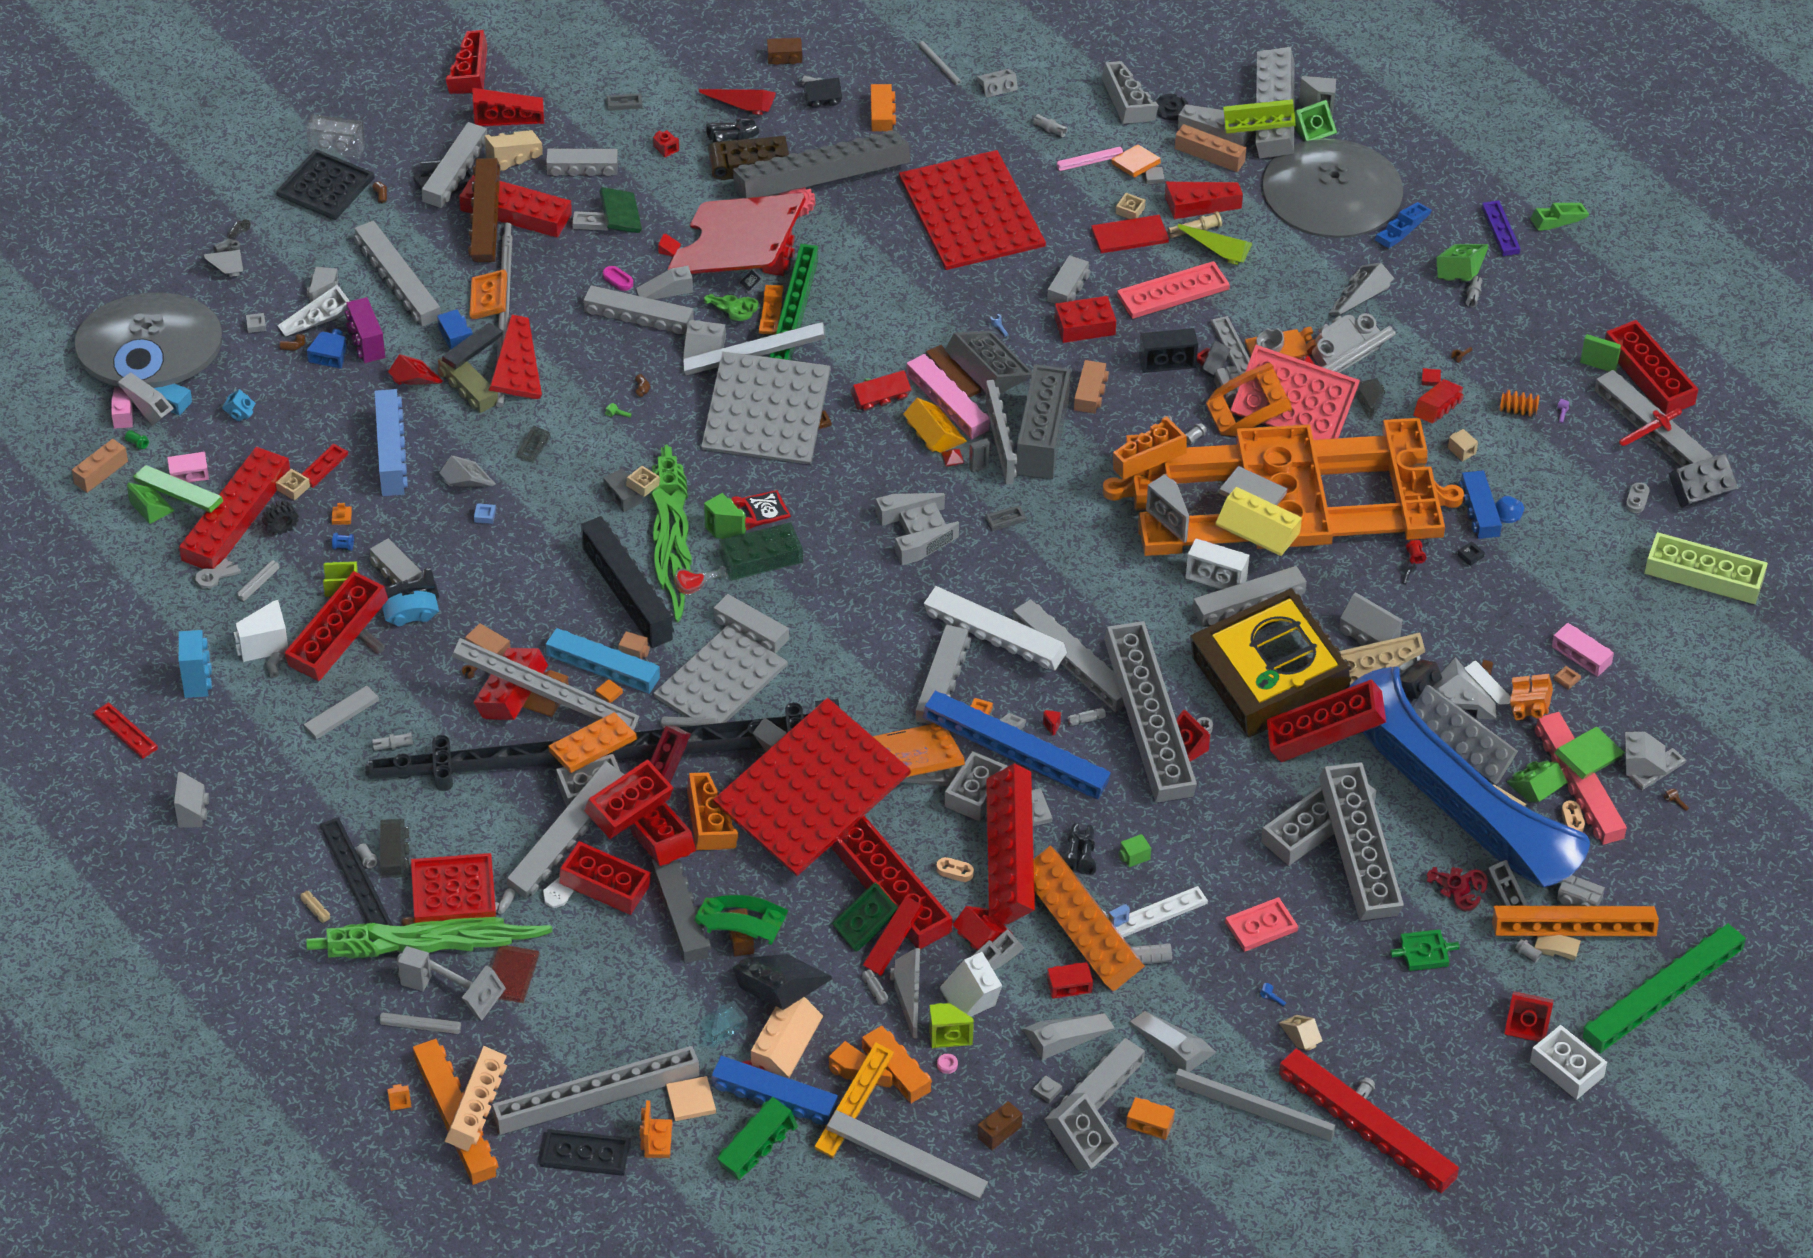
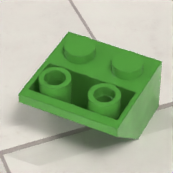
M721 493L704 503L705 528L715 538L745 540V513L743 510L738 509L730 498Z
M1533 761L1527 765L1525 770L1514 773L1512 775L1513 778L1507 781L1513 789L1529 802H1540L1568 783L1559 763L1549 761Z

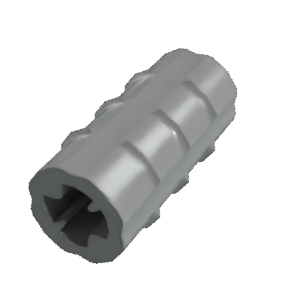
M1170 943L1131 947L1143 964L1172 962Z

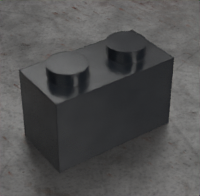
M839 77L807 81L804 84L807 106H812V108L821 107L822 104L834 106L842 100Z
M1420 659L1401 674L1400 679L1406 697L1418 699L1426 685L1433 687L1442 679V675L1437 662Z

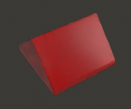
M1183 709L1176 721L1189 761L1191 762L1209 751L1210 733Z

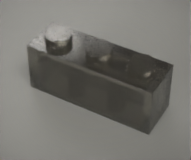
M405 819L380 820L381 878L406 877V870H410L409 858H406V854H410L409 842H406V839L410 838L409 826L405 827Z

